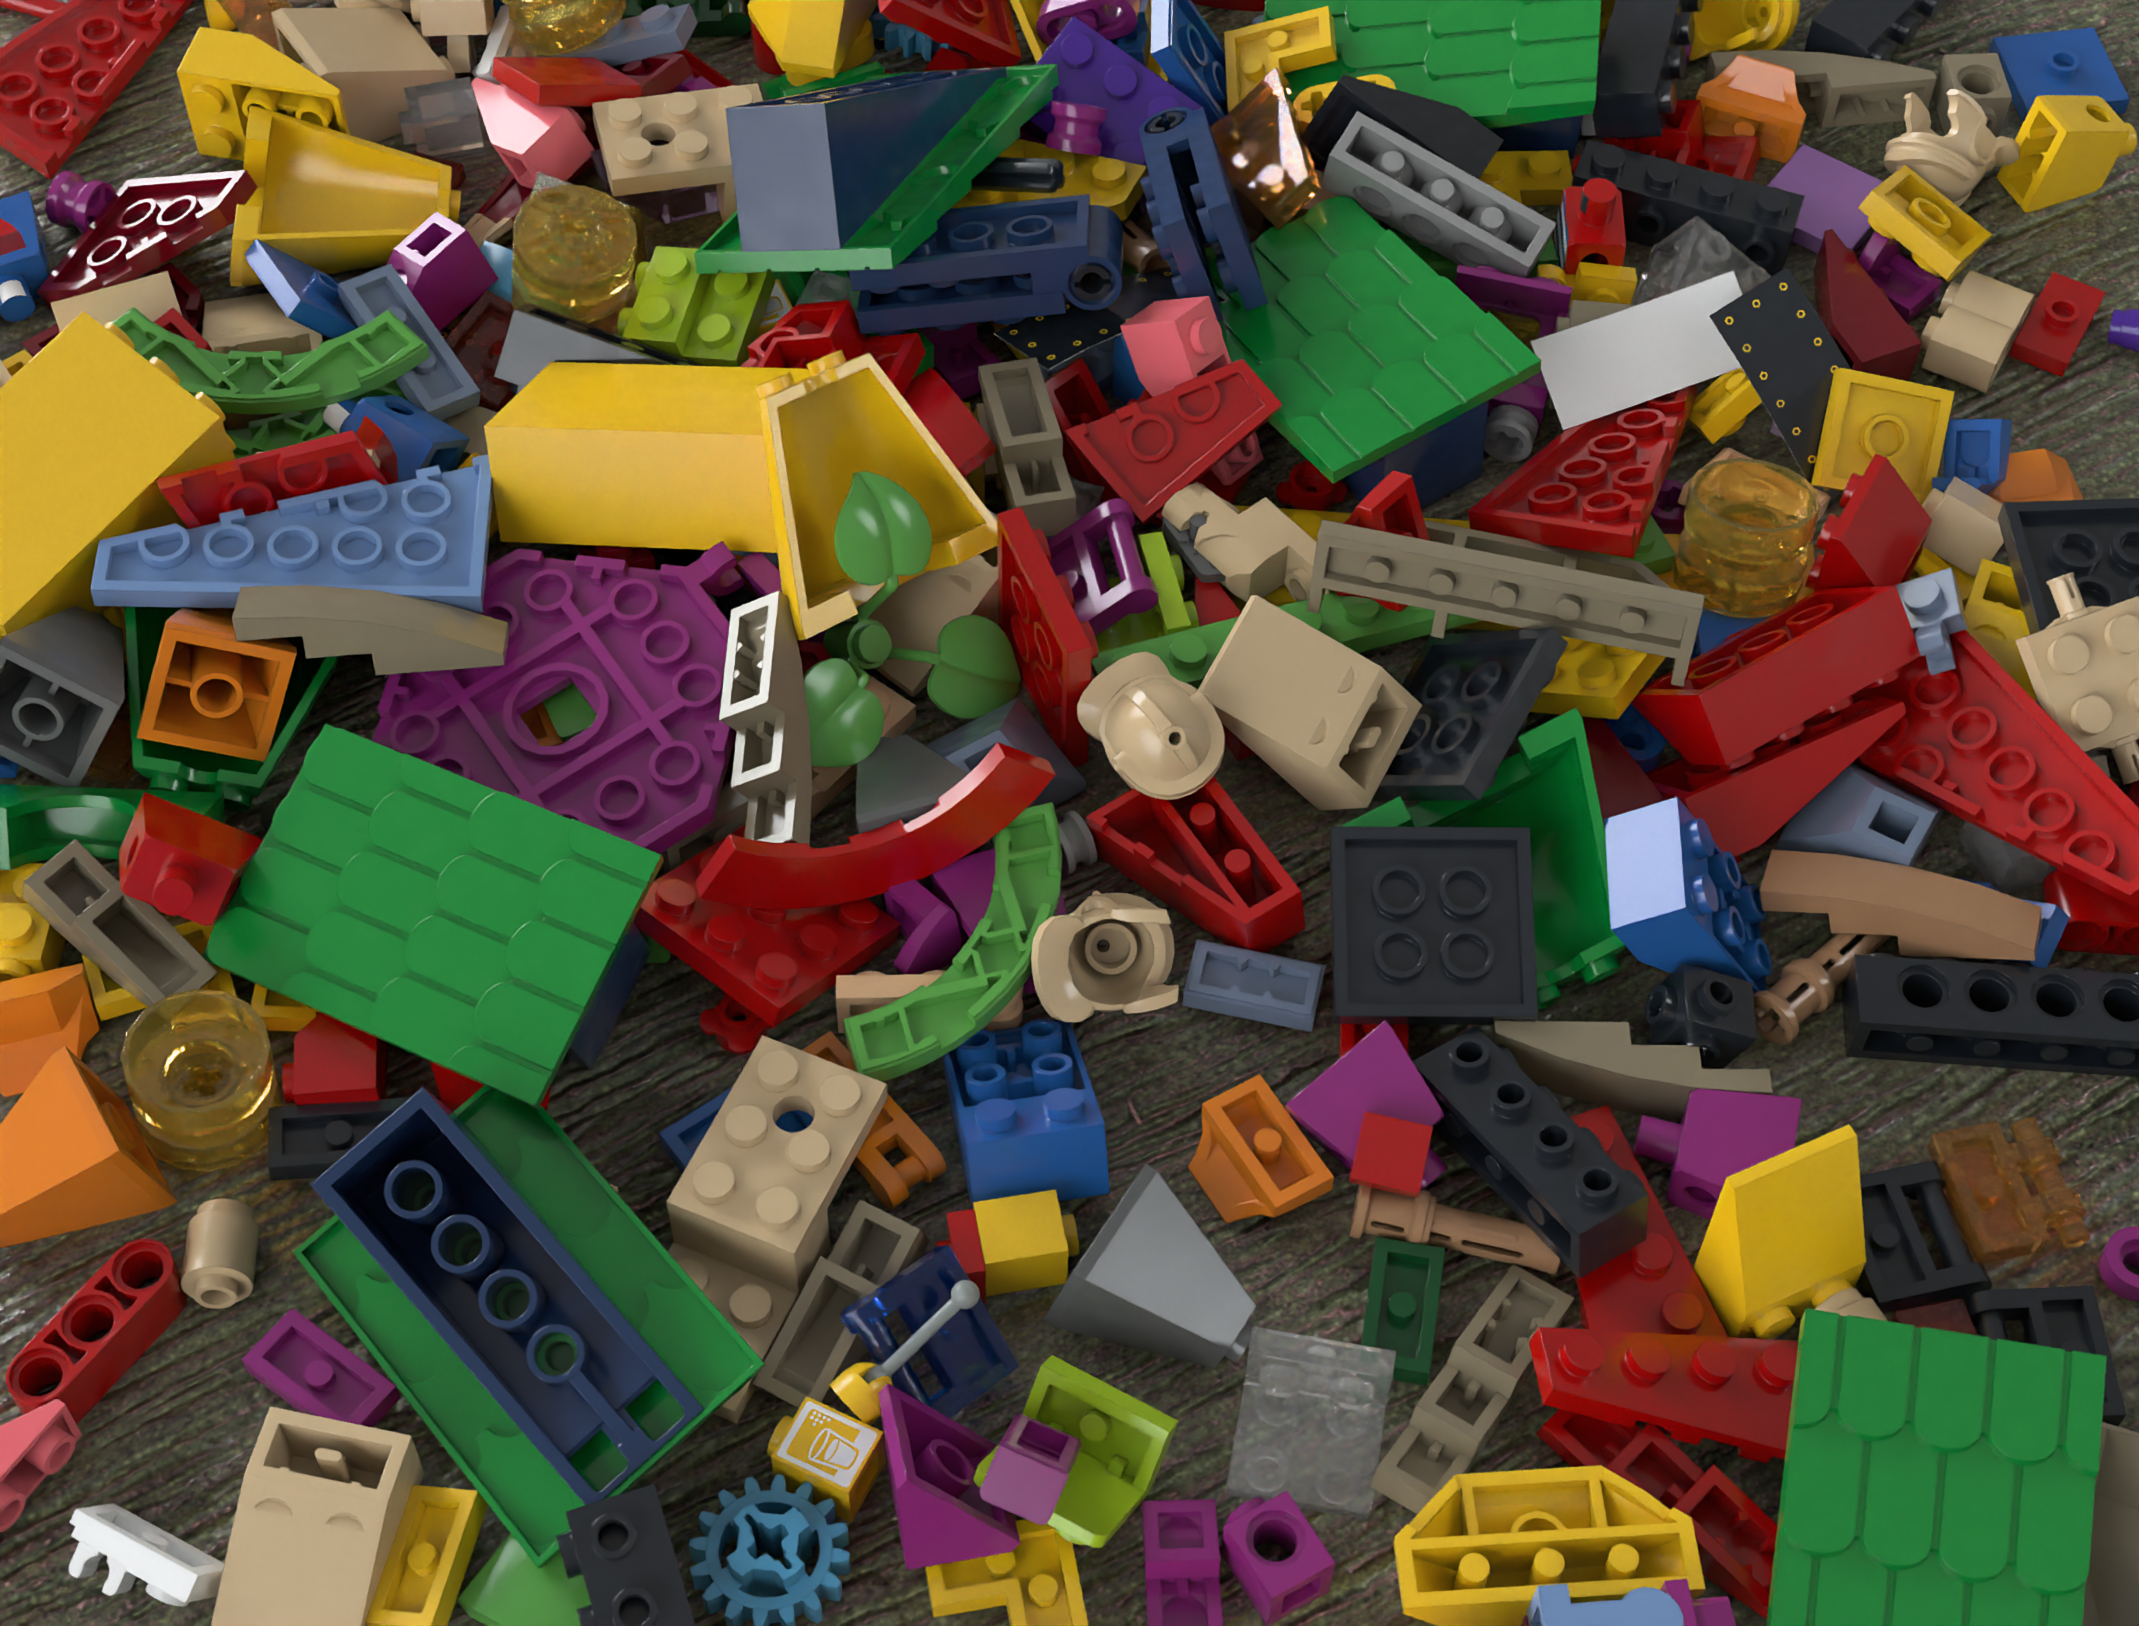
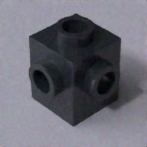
M1682 963L1661 984L1655 986L1648 995L1645 1016L1650 1023L1651 1045H1689L1690 1047H1699L1701 1066L1723 1069L1757 1040L1752 982L1713 972L1704 966Z

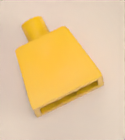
M2036 96L2015 138V141L2019 144L2020 158L2013 164L2001 166L1996 178L2025 213L2096 192L2101 188L2116 159L2131 155L2135 151L2137 133L2131 124L2124 123L2108 103L2098 96Z

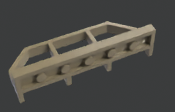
M1322 520L1318 532L1306 610L1308 612L1319 614L1325 591L1330 589L1435 610L1431 636L1444 638L1449 614L1525 629L1552 627L1561 637L1565 636L1675 658L1671 684L1684 687L1705 595L1672 589L1641 562L1538 544L1524 539L1424 520L1429 540Z

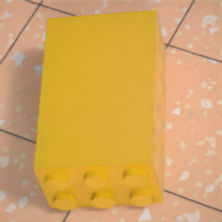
M85 311L78 315L0 388V641L7 634L74 605L89 612L100 613L106 606H94L90 591L99 540L175 523L186 530L187 526L160 491L156 479L235 459L233 451L236 449V445L226 433L223 425L226 416L210 397L202 392H198L195 396L190 394L180 386V380L177 375L162 360L152 357L148 361L135 351V346L131 339L112 322H107L103 326Z
M550 362L484 426L500 541L709 550L714 545L723 541L730 551L777 553L759 407L760 397L755 387L789 372L796 383L810 377L809 370L794 368Z

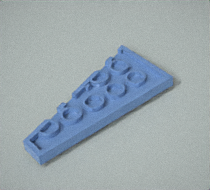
M488 454L473 457V466L443 473H441L439 465L415 470L416 479L385 486L373 479L277 501V510L245 516L243 509L220 513V522L187 530L175 523L99 540L90 588L94 606L235 608L241 587L314 585L376 590L445 603L475 613H483L493 500V485Z

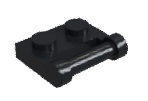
M1921 1162L1860 1175L1866 1263L1858 1281L1865 1298H1872L1883 1314L1948 1299L1962 1302L1973 1293L1992 1288V1281L1985 1266L1974 1261L1943 1189L1947 1186V1180L1937 1162ZM1905 1197L1918 1201L1947 1268L1936 1270Z
M2094 1286L1984 1290L1973 1293L1964 1299L1963 1304L1967 1321L1971 1326L1977 1328L1978 1336L1990 1337L1992 1340H2009L2005 1321L2022 1320L2028 1344L2065 1349L2067 1352L2078 1351L2107 1356L2102 1422L2119 1427L2126 1416V1411Z

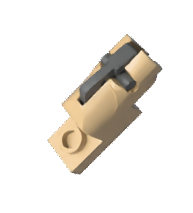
M1193 483L1177 491L1165 503L1162 511L1164 516L1162 527H1160L1163 535L1201 582H1220L1232 594L1246 603L1250 596L1258 595L1264 598L1282 585L1287 587L1289 593L1297 602L1308 599L1317 542L1266 497L1245 511L1240 512L1235 506L1217 496L1203 484ZM1326 589L1325 594L1333 593L1335 590Z

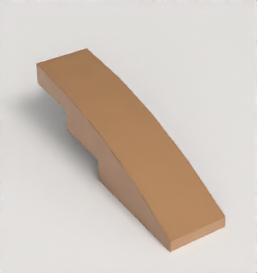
M1771 849L1760 888L1763 911L1828 913L1831 933L1894 935L1898 937L1899 953L1904 956L2035 961L2043 920L2042 907L1976 883L1911 866L1840 854Z

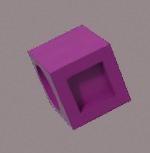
M1287 1490L1268 1501L1264 1497H1256L1243 1503L1230 1514L1227 1524L1224 1525L1221 1556L1266 1626H1270L1330 1591L1335 1561ZM1266 1543H1274L1283 1546L1290 1553L1291 1557L1283 1561L1273 1562L1261 1557L1255 1549Z

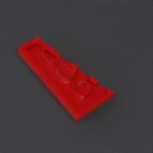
M1609 1105L1571 1116L1570 1118L1580 1128L1586 1127L1596 1135L1604 1152L1623 1171L1630 1170L1639 1177L1649 1196L1647 1239L1579 1279L1575 1275L1581 1302L1579 1313L1583 1329L1728 1337Z
M1538 1327L1529 1341L1543 1405L1630 1428L1635 1425L1637 1420L1661 1426L1670 1432V1438L1698 1445L1702 1438L1733 1445L1738 1447V1456L1766 1464L1773 1456L1785 1459L1798 1341Z

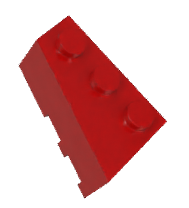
M1214 776L1193 794L1174 800L1149 797L1133 788L1086 816L1088 828L1092 834L1099 858L1226 945L1266 953L1306 929L1300 889Z

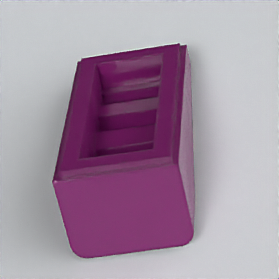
M1021 1413L1019 1416L1015 1415L996 1450L980 1489L981 1498L1036 1524H1046L1053 1514L1083 1443H1080V1439Z

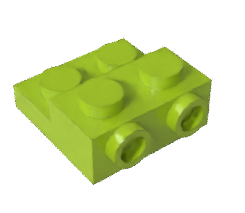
M656 246L651 261L641 262L637 267L635 286L638 295L633 308L625 307L621 310L618 318V334L704 366L740 367L749 358L747 347L755 341L775 285L771 271L723 273L722 270L719 273L697 274L694 255L698 250L697 248Z

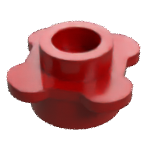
M1310 461L1301 462L1294 466L1289 474V482H1281L1276 487L1277 500L1284 504H1291L1295 509L1325 511L1333 503L1344 501L1347 493L1344 483L1340 481L1332 483Z
M724 992V998L714 1009L704 1010L699 1018L700 1028L703 1033L715 1035L716 1041L724 1050L737 1055H744L754 1051L762 1035L767 1037L768 1029L775 1028L726 992ZM738 1015H743L746 1018L740 1022L733 1020Z

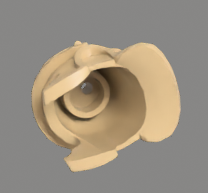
M1950 89L1946 95L1949 100L1947 116L1951 122V129L1947 135L1942 137L1930 128V114L1920 98L1914 92L1908 93L1904 96L1906 100L1904 120L1907 132L1900 135V137L1889 140L1885 148L1884 166L1892 174L1904 165H1907L1957 207H1960L1986 172L1991 171L1994 167L2013 164L2020 158L2019 144L2012 138L2005 136L1995 137L1986 127L1987 117L1981 106L1968 94L1956 89Z
M1149 652L1133 653L1108 666L1091 681L1077 704V715L1080 724L1086 733L1094 739L1103 742L1107 757L1114 770L1117 771L1131 789L1134 788L1149 797L1174 800L1193 794L1214 776L1224 756L1225 733L1222 722L1209 701L1210 695L1207 693L1203 694L1195 687L1171 676L1162 660ZM1174 732L1175 738L1172 742H1170L1169 736L1171 733Z
M1096 890L1074 912L1069 915L1050 917L1038 927L1033 939L1031 964L1035 990L1047 1013L1062 1022H1081L1091 1017L1094 1010L1103 1012L1123 1010L1126 1014L1157 1010L1178 1002L1179 985L1167 986L1163 984L1171 971L1174 958V939L1169 926L1171 922L1167 909L1158 908L1148 900L1129 893L1101 894ZM1102 939L1108 941L1107 946L1103 948L1097 946L1098 941Z

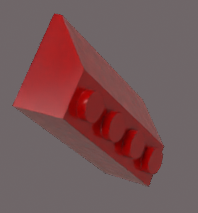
M1896 586L1820 589L1690 660L1684 687L1671 684L1672 670L1643 686L1633 699L1632 704L1690 764L1718 765L1720 770L1726 771L1751 762L1756 757L1754 750L1765 743L1781 742L1802 733L1805 730L1803 722L1817 714H1831L1848 707L1854 701L1852 694L1864 687L1874 688L1894 681L1901 676L1899 669L1901 666L1921 655Z

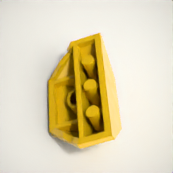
M750 0L747 6L749 16L766 44L775 53L776 61L783 71L835 78L852 49L853 43L861 33L864 24L877 6L878 0Z
M1601 1465L1455 1474L1422 1508L1410 1524H1406L1401 1529L1393 1542L1403 1614L1436 1626H1521L1524 1617L1527 1616L1526 1612L1537 1586L1567 1584L1571 1604L1622 1600L1631 1590L1641 1587L1657 1588L1660 1590L1664 1581L1687 1579L1692 1599L1703 1595L1705 1591L1692 1518L1674 1507L1670 1510L1645 1490Z

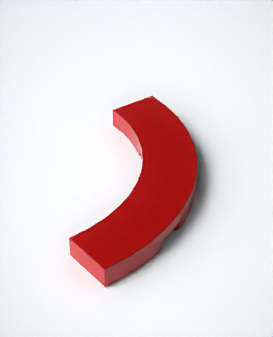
M997 742L985 758L965 778L938 797V802L931 811L905 825L899 819L877 829L848 837V844L828 848H813L808 843L765 842L729 834L697 878L695 885L700 898L728 905L758 909L825 907L862 900L889 892V887L914 879L917 881L958 861L986 843L1020 815L1039 796L1056 774L1048 760Z

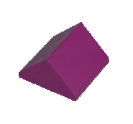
M887 1383L878 1392L884 1433L887 1471L906 1569L910 1570L1011 1552L1020 1543L1014 1513L984 1501L980 1496L981 1488L973 1480L978 1465L997 1445Z

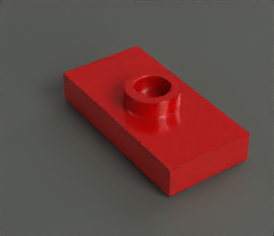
M2052 272L2014 340L2009 356L2063 377L2099 311L2106 292Z

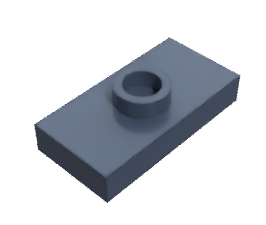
M1197 939L1183 992L1182 1006L1312 1032L1326 965Z

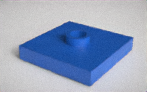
M2094 27L1993 38L1989 53L1998 54L2012 95L2011 100L2022 123L2036 96L2041 95L2098 96L2104 99L2116 114L2125 113L2130 98Z
M258 239L254 240L244 254L247 258L246 260L289 319L330 339L358 328L338 299V287L342 281Z

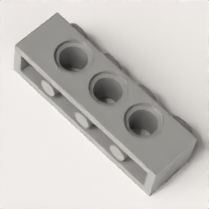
M1358 111L1329 154L1320 187L1336 196L1343 195L1353 199L1366 213L1458 265L1468 267L1490 266L1500 270L1503 274L1523 278L1529 277L1543 254L1556 226V223Z

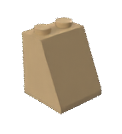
M280 8L271 12L280 52L340 89L351 136L378 143L455 111L451 88L456 86L457 82L451 64L444 55L437 57L431 48L428 37H422L421 26L419 24L413 26L399 8Z

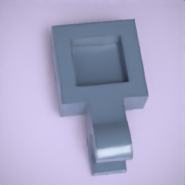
M1944 569L1894 585L1897 588L1916 638L1919 653L1921 656L1926 655L1931 676L1955 669L1956 663L1949 634L1968 628L1959 584L1952 569Z

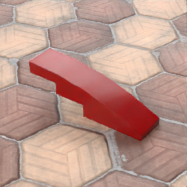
M1559 1409L1539 1429L1536 1435L1571 1467L1601 1465L1645 1490L1670 1510L1674 1507L1690 1516L1693 1522L1703 1576L1767 1619L1778 1525L1714 1464L1704 1473L1658 1427L1650 1423L1643 1429L1636 1423L1630 1428Z

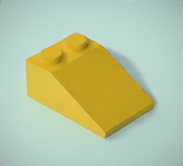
M1848 1124L1726 1177L1693 1269L1728 1337L1774 1339L1790 1329L1796 1319L1803 1316L1806 1308L1816 1309L1822 1302L1834 1294L1848 1288H1855L1866 1263L1858 1141L1852 1127Z

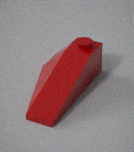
M1869 694L1854 699L1851 705L1840 711L1827 715L1817 714L1804 721L1805 730L1795 737L1781 742L1765 743L1754 750L1756 754L1755 759L1741 767L1722 771L1718 765L1690 764L1682 756L1645 774L1666 800L1678 797L1695 819L1702 818L1709 827L1713 841L1722 852L1729 851L1738 864L1741 861L1740 854L1754 849L1767 841L1907 712L1903 701Z

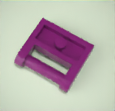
M1111 499L1102 503L1047 541L1051 554L1050 565L1055 575L1064 574L1073 593L1074 612L1079 622H1089L1095 636L1130 613L1140 614L1151 610L1158 602L1155 583L1152 578L1145 575L1133 536L1132 528L1135 524V518L1131 505L1123 499ZM1107 536L1122 581L1111 590L1097 545L1098 542Z

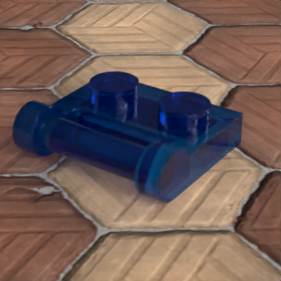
M950 1245L937 1246L874 1292L850 1304L840 1313V1317L850 1334L859 1333L876 1364L882 1365L900 1348L883 1318L897 1309L913 1335L951 1299L953 1286L957 1282L969 1280ZM979 1298L974 1307L960 1309L920 1348L943 1389L929 1397L908 1360L892 1375L891 1379L895 1388L951 1418L1017 1369L1019 1364L982 1300Z

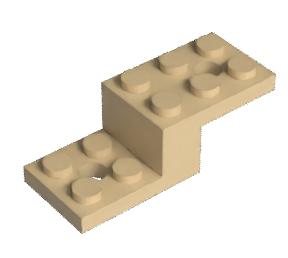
M758 83L592 103L593 122L612 196L712 184L724 223L737 210L725 108L763 101ZM664 140L669 143L662 146H654L649 141Z
M762 1035L669 1196L667 1208L674 1241L668 1252L764 1362L820 1256L826 1259L831 1250L827 1208L883 1108L888 1094L887 1084ZM788 1111H804L813 1118L810 1126L799 1132H786L776 1125L778 1118ZM757 1374L713 1414L737 1424L757 1387L753 1384Z

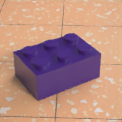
M1075 16L1071 18L1035 64H1057L1059 84L1052 90V100L1107 109L1106 121L1099 126L1098 139L1102 143L1101 154L1097 156L1147 166L1139 134L1141 124L1152 115L1165 109L1188 107L1194 111L1202 108V106ZM1052 100L1020 127L1029 136L1045 141V145L1047 134L1054 129L1055 118L1051 113ZM1144 193L1133 208V211L1141 217H1144L1148 212L1146 206L1147 199Z

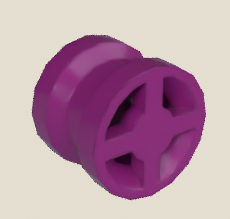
M1052 100L1051 113L1055 118L1054 129L1047 134L1045 147L1080 154L1100 155L1102 143L1098 139L1099 126L1106 121L1107 109Z
M63 171L52 181L47 193L46 214L48 220L54 225L65 228L76 225L77 229L84 233L115 195L114 188L110 183L100 180L86 182L80 174Z

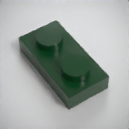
M1376 1237L1357 1375L1427 1386L1431 1368L1445 1248Z

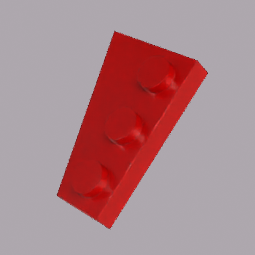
M1240 359L1176 385L1170 391L1138 404L1134 402L1115 410L1116 412L1086 425L1085 423L1064 432L1120 499L1128 501L1134 516L1144 526L1163 510L1165 503L1177 491L1182 490L1189 484L1195 483L1282 409V403L1244 359Z
M353 430L156 479L160 491L188 529L220 522V513L243 509L244 515L250 516L277 510V501L373 479L383 486L388 485L384 475Z

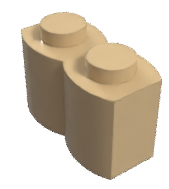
M1972 270L1967 273L1961 284L1952 281L1939 306L1938 313L1943 316L1941 319L1931 316L1921 335V349L1926 350L1921 368L1986 393L2025 323L2035 295Z

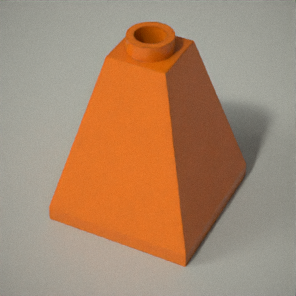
M182 607L165 622L137 730V738L264 762L269 754L296 658V647L285 638L237 641L232 622L235 608Z
M66 1046L52 1054L0 1124V1248L165 1209L178 1202L125 1100Z

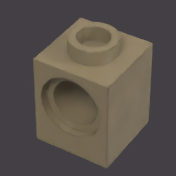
M1998 54L1944 55L1932 93L1944 135H1947L1951 129V122L1947 116L1949 100L1946 94L1950 89H1956L1968 94L1981 106L1987 117L1986 127L1995 137H1999L2012 95Z

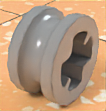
M1500 405L1493 408L1487 416L1484 450L1490 456L1505 462H1519L1526 459L1531 454L1533 440L1536 438L1538 431L1536 418L1528 410L1515 405Z
M1071 810L1063 815V822L1058 824L1062 853L1061 873L1066 876L1074 873L1076 864L1079 862L1089 866L1097 861L1096 846L1087 824L1076 811Z

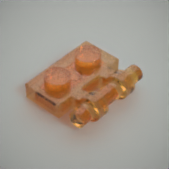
M2035 1118L2021 1119L2011 1126V1132L2016 1140L2014 1143L2007 1144L1998 1122L1993 1121L1934 1133L1927 1146L1933 1161L1940 1165L1947 1180L1946 1192L1978 1263L1987 1264L2043 1252L2050 1240L2044 1225L2048 1228L2056 1229L2063 1247L2066 1249L2084 1245L2090 1239L2082 1220L2086 1212L2083 1203L2075 1190H2068L2057 1166L2061 1162V1155L2054 1140L2050 1137H2044ZM2020 1172L2024 1175L2032 1176L2040 1195L2031 1197Z

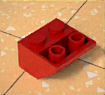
M1875 453L1863 476L1853 472L1849 478L1839 503V507L1844 508V511L1840 516L1830 514L1821 530L1816 548L1825 551V554H1818L1805 584V587L1813 589L1814 592L1820 589L1879 587L1901 584L1909 581L1920 560L1932 519L1889 460Z

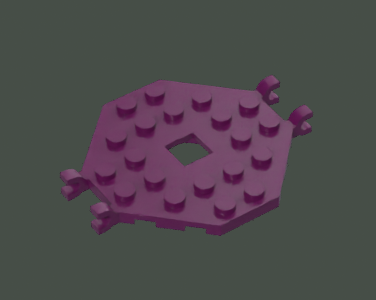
M721 541L707 550L700 559L687 567L662 564L660 570L628 567L626 560L583 555H577L576 561L544 558L542 551L517 548L487 566L483 613H478L508 622L509 639L505 665L389 674L377 709L381 717L373 742L402 754H409L496 791L508 793L568 819H575L655 853H662L713 821L737 734L736 730L719 720L730 623L708 596L710 593L714 596H724L744 586L742 577L734 568L737 565L735 556L725 543ZM573 683L596 714V718L589 728L563 744L543 747L520 715Z

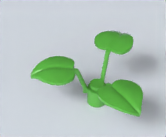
M861 471L853 473L849 493L838 514L835 525L834 547L836 557L842 570L854 581L867 586L885 583L862 607L856 608L858 614L851 617V620L842 621L827 630L823 645L832 658L816 663L803 675L810 727L811 766L846 767L857 764L872 754L880 741L884 724V712L879 698L874 693L864 689L869 682V675L862 669L877 668L887 659L934 664L935 666L931 671L927 684V692L930 699L945 713L965 719L979 718L1012 701L1019 691V682L1021 680L1015 655L1007 636L996 623L986 617L962 615L949 621L939 633L937 640L938 653L893 647L887 629L880 622L869 619V615L897 590L899 585L898 575H916L924 570L931 553L932 535L923 509L904 488L886 477L871 472Z

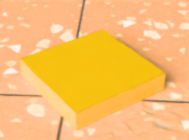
M1846 368L1835 369L1811 486L1843 492L1853 472L1863 476L1876 453L1889 460L1922 506L1932 491V478H1937L1955 391Z

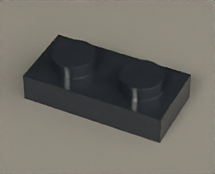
M408 1097L380 1099V1101L268 1107V1170L271 1181L319 1177L408 1100Z

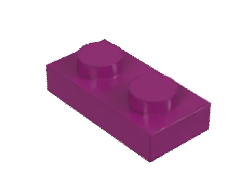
M291 1308L242 1358L245 1369L250 1375L300 1413L373 1428L401 1399L395 1384L294 1308Z

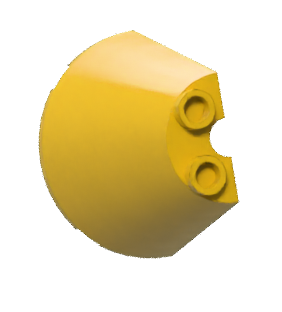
M250 106L243 170H247L258 188L245 205L237 204L231 250L230 286L246 287L263 284L244 255L255 239L326 274L386 265L393 249L435 212L458 224L461 191L451 189V166L262 107Z
M839 350L806 364L811 374L810 377L795 383L789 372L755 387L760 397L759 407L782 593L788 596L797 640L808 639L857 615L856 606L867 602L884 586L885 582L879 585L867 586L854 581L842 570L836 557L834 547L835 525L838 514L849 493L852 476L855 472H871L897 483L918 502L927 516L932 535V547L928 564L923 571L916 575H898L899 585L928 571L958 565L997 546V521L870 353L846 361L842 350Z

